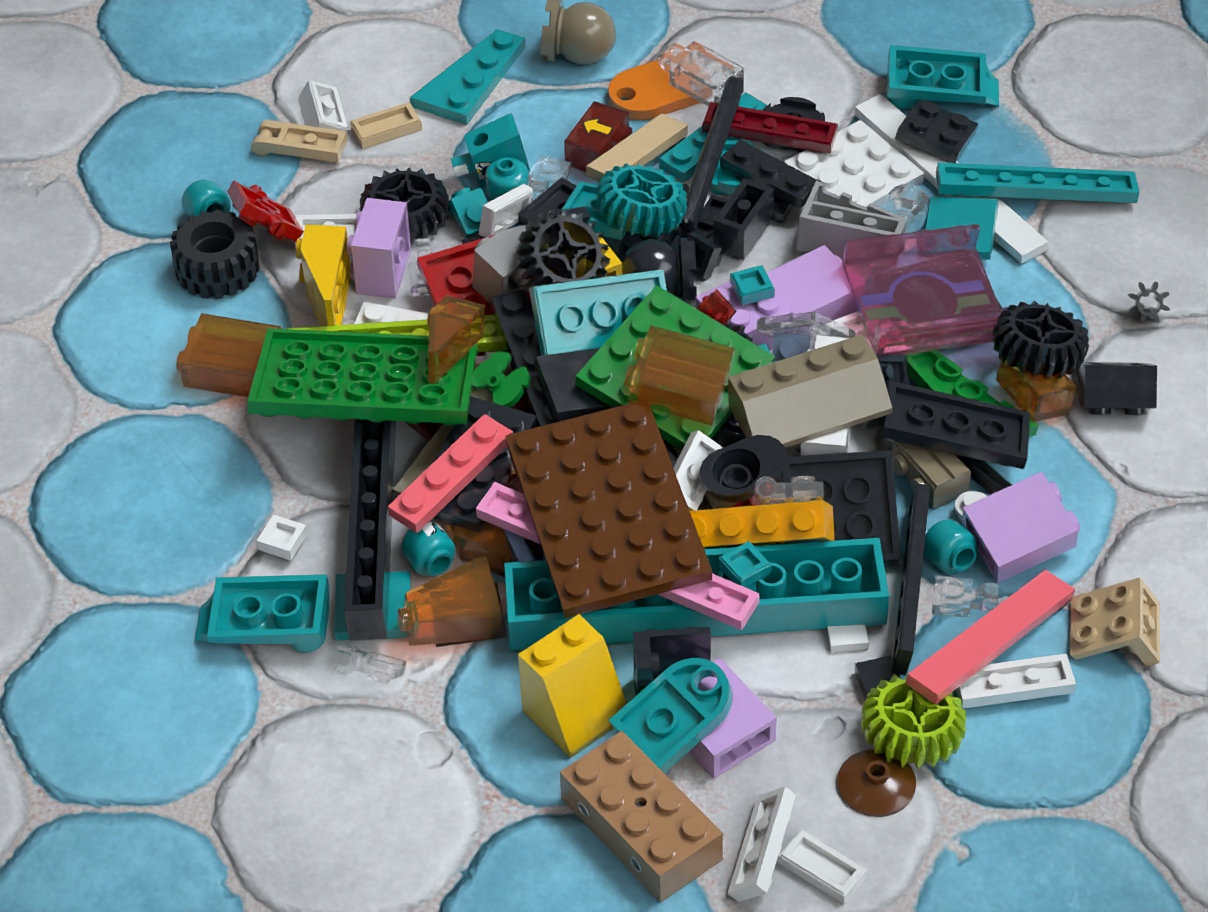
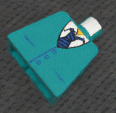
M512 113L466 133L464 139L469 152L450 158L456 177L475 171L479 185L483 188H486V169L495 160L504 157L515 158L523 162L529 171V179L532 178L521 137Z

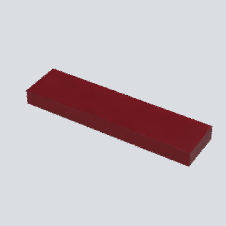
M710 102L702 123V132L709 133L719 103ZM737 107L728 136L831 154L838 133V123Z

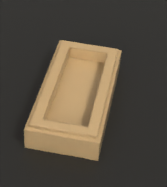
M410 102L351 120L350 130L361 148L365 149L421 131L422 121Z

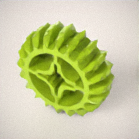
M893 675L889 682L881 680L877 688H871L861 711V731L865 733L866 743L873 744L875 754L886 753L887 762L897 759L900 760L902 768L908 762L914 763L917 769L924 762L934 768L938 760L947 762L951 754H956L966 732V710L962 709L961 698L953 697L951 692L935 705L905 684L907 676L903 680L896 675Z

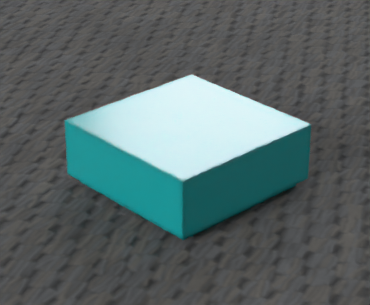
M763 265L730 273V284L741 305L775 297V288Z
M750 541L718 558L719 568L733 583L743 587H747L771 573V564Z

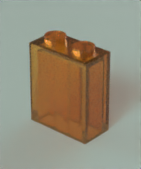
M201 313L196 326H192L189 330L188 343L185 350L180 351L177 357L176 368L181 373L183 387L249 397L267 328L281 329V326Z
M650 325L646 339L640 337L636 346L634 359H638L637 365H630L626 374L624 386L630 388L628 403L648 400L651 409L713 426L731 371L735 348Z

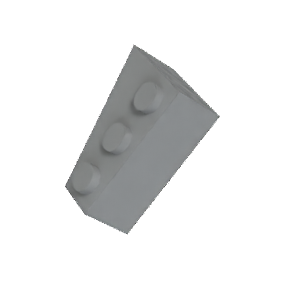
M816 180L799 217L796 250L809 253L825 245L844 262H855L874 266L877 269L896 271L903 254L907 219L871 203L868 207H864L852 202V195L843 192L838 196L825 190V184Z

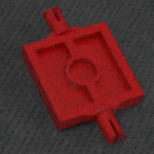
M233 180L227 193L233 202L232 206L238 211V217L242 221L254 227L260 224L268 228V233L281 241L289 238L297 242V239L302 236L304 230L291 209L267 197L260 186L258 188V185H252L248 188Z

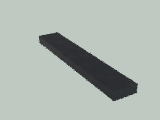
M919 483L915 486L909 506L891 670L893 674L902 676L907 675L914 652L930 486Z

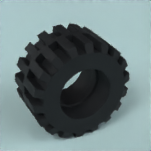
M214 210L212 213L207 211L200 212L198 216L192 215L188 217L187 222H181L177 226L178 231H173L170 248L175 275L180 286L183 289H188L190 294L194 296L201 294V298L207 299L210 296H215L216 299L223 298L224 295L228 294L233 296L237 294L239 289L244 291L249 287L248 282H254L256 279V273L259 272L260 265L253 226L236 217V213L230 211L222 213V210Z

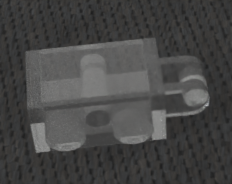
M693 41L687 47L673 43L657 57L660 67L669 72V85L708 107L710 102L719 103L728 77H741L744 80V68L696 41Z

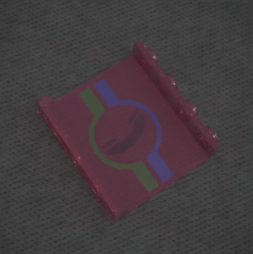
M979 224L959 225L950 228L846 241L842 266L875 354H910L993 342L994 335L992 333L994 325L1001 312L1007 310L1008 307L1000 308L976 249L980 232Z

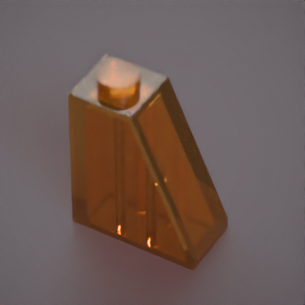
M487 557L477 558L406 592L404 606L398 609L397 618L399 630L406 632L409 646L494 639L498 637L502 612Z

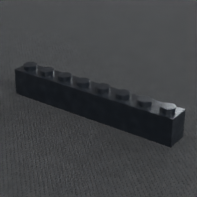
M355 419L344 606L349 641L387 639L392 536V517L389 516L388 506L393 502L396 421L392 420L372 422L368 419Z

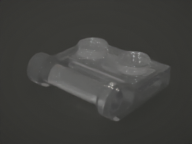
M798 476L791 478L792 483H776L771 477H761L755 484V495L752 497L753 506L823 500V481L814 482V477Z

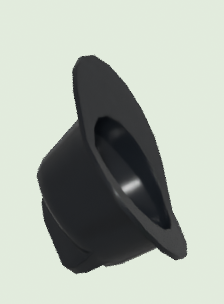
M770 435L747 437L710 453L702 461L700 467L701 482L709 491L715 493L718 498L721 497L726 501L735 503L745 502L752 498L759 491L760 487L779 477L785 469L787 462L786 448L778 439Z

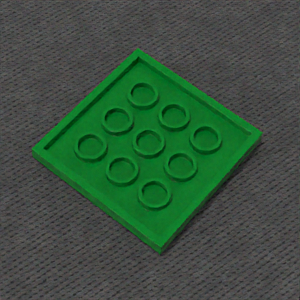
M656 285L575 377V385L612 408L648 400L662 439L683 450L692 432L699 430L712 439L733 414L728 403V377L773 363L775 356Z

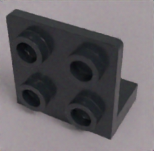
M690 626L681 629H649L633 632L635 696L676 662L689 658H702L711 661L710 627Z

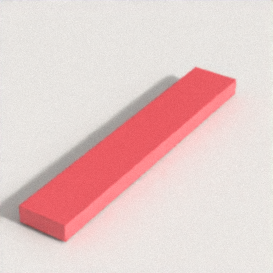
M1045 569L909 672L905 684L936 705L1068 603L1074 596L1075 588Z

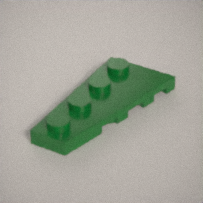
M930 345L902 353L906 354L908 376L920 388L1016 409L1006 400L999 402L987 393L988 387L979 380L974 381L964 377L961 367ZM1031 418L1029 437L1036 435L1039 424Z

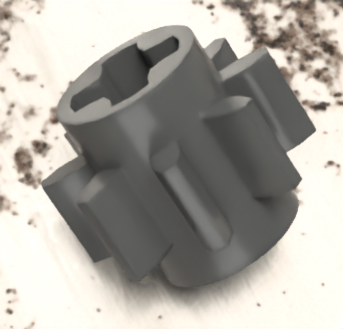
M1156 281L1153 282L1151 289L1145 288L1142 282H1138L1140 291L1137 295L1128 293V296L1135 300V305L1131 306L1128 311H1140L1139 321L1141 323L1145 321L1147 316H1152L1156 322H1159L1157 313L1161 309L1164 311L1170 310L1168 306L1163 304V299L1170 295L1169 292L1159 294L1156 291L1158 288V282ZM1150 292L1154 293L1153 299L1158 302L1156 308L1150 307L1148 311H1143L1144 305L1140 303V298L1142 296L1148 297Z

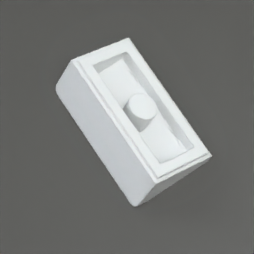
M308 80L299 96L305 124L307 126L348 132L349 129L337 88Z

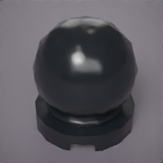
M693 237L679 238V246L675 248L665 241L644 240L634 243L623 254L621 259L622 275L663 269L667 292L681 298L682 301L689 305H696L697 286H694V273H689V270H696Z

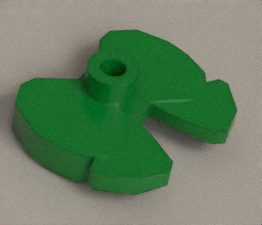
M502 351L491 353V359L485 360L474 370L472 386L477 390L489 389L493 393L494 403L512 407L524 394V388L529 387V372L526 367H520L505 377L502 373L510 363L511 355Z

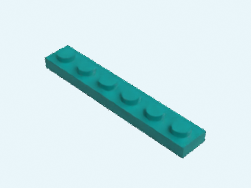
M937 162L935 172L939 194L951 196L967 195L1018 199L1033 198L1078 200L1084 202L1137 203L1140 194L1135 171Z

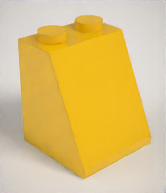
M580 614L518 654L522 711L570 758L614 729L609 719L622 709L627 702L604 637Z

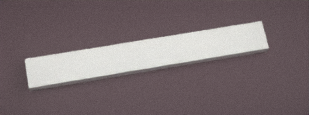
M882 94L855 106V116L923 171L924 177L938 189L935 173L937 162H952L895 139L898 127L906 118V115ZM945 195L952 198L998 199L999 208L994 240L1019 263L1022 264L1047 251L1048 241L1000 198Z

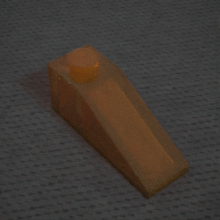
M447 295L436 306L431 308L427 319L429 326L428 382L435 384L484 336V305Z

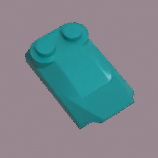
M890 45L886 98L896 108L906 109L913 107L918 99L999 106V80L991 73L986 64V53Z
M327 574L216 577L213 594L200 607L195 641L238 644H290L294 650L303 653L319 649L326 639L330 610Z

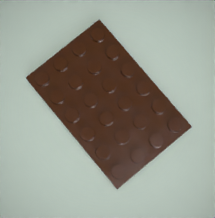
M648 400L505 435L506 445L564 618L713 580L711 566Z

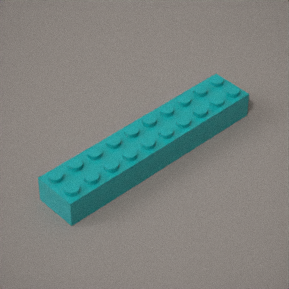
M880 538L764 545L754 547L771 564V573L745 587L759 593V604L742 630L657 594L580 615L604 637L606 644L633 642V632L649 629H681L690 626L710 627L711 637L827 629L830 626L864 624L865 626L887 625L889 591ZM737 547L705 549L712 574L731 581L719 568L718 558ZM545 560L504 563L510 650L527 649L575 617L564 618Z

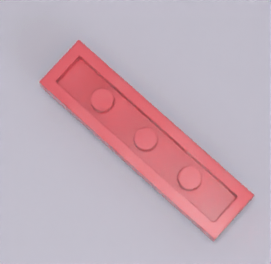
M484 414L388 506L389 516L415 533H418L507 447L505 435L513 434L512 431Z

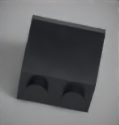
M1083 362L1080 369H1077L1080 406L1089 408V414L1110 415L1111 408H1125L1126 415H1147V408H1157L1158 365L1150 363Z

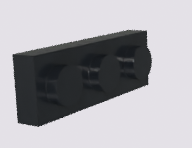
M739 140L720 157L721 168L742 179L745 178L774 188V196L798 209H801L806 204L817 180L742 140Z

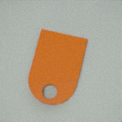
M685 51L620 72L611 80L608 90L611 108L620 116L631 120L653 119L661 113L665 115L710 100L713 96V89ZM630 97V98H633V99H631V100H621L620 98Z

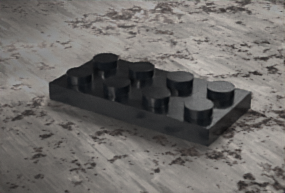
M889 381L887 391L892 405V413L883 416L881 438L921 446L935 451L939 450L971 459L997 463L1002 466L1019 469L1025 468L1028 459L1030 412Z
M471 396L467 424L454 425L434 462L484 414L510 429L512 433L536 428L537 415ZM506 447L433 519L480 533L485 521L477 518L476 507L494 482L505 486L514 469L508 448Z

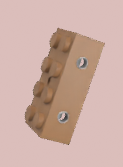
M623 731L560 771L561 799L660 903L723 860V832Z

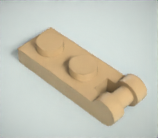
M264 120L258 128V136H255L252 141L251 150L259 156L275 153L339 163L348 141L347 131Z

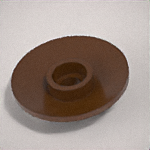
M874 749L855 753L842 764L838 772L837 787L843 801L853 810L868 816L883 817L898 813L912 801L916 790V777L908 762L902 768L900 760L893 759L887 762L886 753L875 754ZM873 774H879V775H882V776H881V777H875V776H873Z

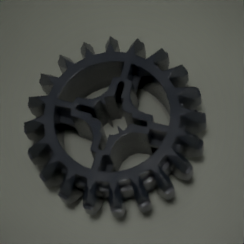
M410 166L406 171H400L397 167L395 172L392 173L383 171L382 177L373 176L372 182L365 184L360 198V211L363 210L367 198L407 202L410 242L412 245L415 239L420 238L426 241L428 234L437 235L438 229L445 227V221L450 212L449 194L442 180H437L434 173L426 175L423 168L417 172L412 171Z
M555 208L548 213V216L543 212L538 214L535 221L530 220L525 226L526 231H522L519 235L518 241L521 244L515 250V253L521 256L516 262V267L526 268V271L521 275V280L531 278L533 283L530 288L535 286L606 277L607 270L605 267L609 265L610 258L603 254L609 250V245L599 242L604 237V232L594 233L592 229L595 226V221L585 224L582 222L584 219L583 213L572 218L570 208L565 209L561 215ZM549 234L551 239L548 242L549 248L539 253L540 238ZM582 259H586L584 276L576 278L577 264Z
M1020 301L1018 306L1009 305L1008 309L1003 310L998 317L992 333L994 335L992 340L994 343L993 350L999 353V359L1007 361L1008 367H1017L1020 373H1031L1033 378L1036 375H1042L1045 379H1049L1053 375L1061 379L1064 374L1072 375L1074 370L1080 369L1081 364L1084 362L1089 349L1088 329L1082 327L1083 321L1074 319L1072 312L1065 313L1061 307H1051L1048 302L1046 305H1040L1033 301L1028 305Z

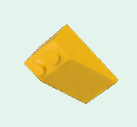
M305 224L303 238H298L296 242V258L302 259L299 269L300 283H305L307 299L320 326L342 325L351 282L350 255L347 254L348 237L346 226Z

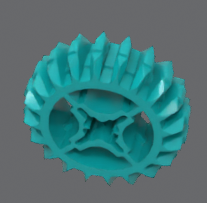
M625 163L623 167L614 166L612 171H606L604 177L601 178L596 191V208L600 210V217L608 219L609 225H617L619 231L627 230L631 232V235L638 233L643 237H646L648 234L659 237L661 233L670 234L671 230L678 229L687 209V192L682 189V183L675 181V176L665 175L663 169L657 171L652 169V166L642 167L639 163L636 166H631Z

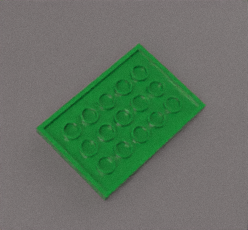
M267 328L247 401L248 414H259L263 417H273L276 415L296 416L301 419L312 417H327L335 420L368 419L372 422L392 420L405 421L410 424L435 422L449 426L467 424L473 372L478 353V338Z

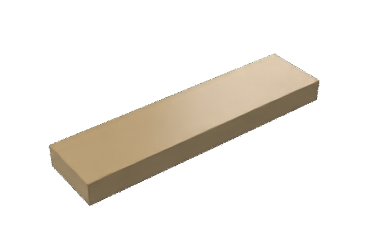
M661 113L588 164L586 176L600 182L605 172L612 171L614 166L623 167L625 163L636 166L639 163L643 167L685 137L688 133V124Z

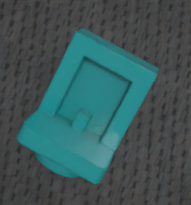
M470 188L461 189L451 195L452 198L449 201L450 212L448 214H454L464 238H468L479 233L483 205L488 202L482 188L473 191Z

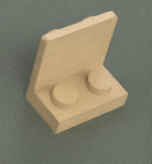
M1140 577L1072 597L1070 655L1074 660L1128 646L1132 654L1136 653L1146 667L1160 663V603Z

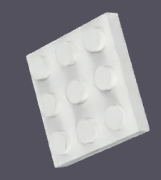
M861 120L837 133L831 154L804 150L784 161V163L824 183L825 190L838 196L843 192L852 195V202L864 207H868L870 203L881 207L924 183V172Z

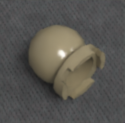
M547 0L545 11L550 12L549 26L543 25L542 61L555 63L557 55L562 54L569 62L581 66L598 63L611 52L617 38L613 18L603 7L590 2H580L565 9L562 0Z

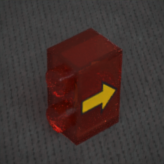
M594 101L564 140L565 165L586 172L588 164L630 136L632 128L629 127V112Z

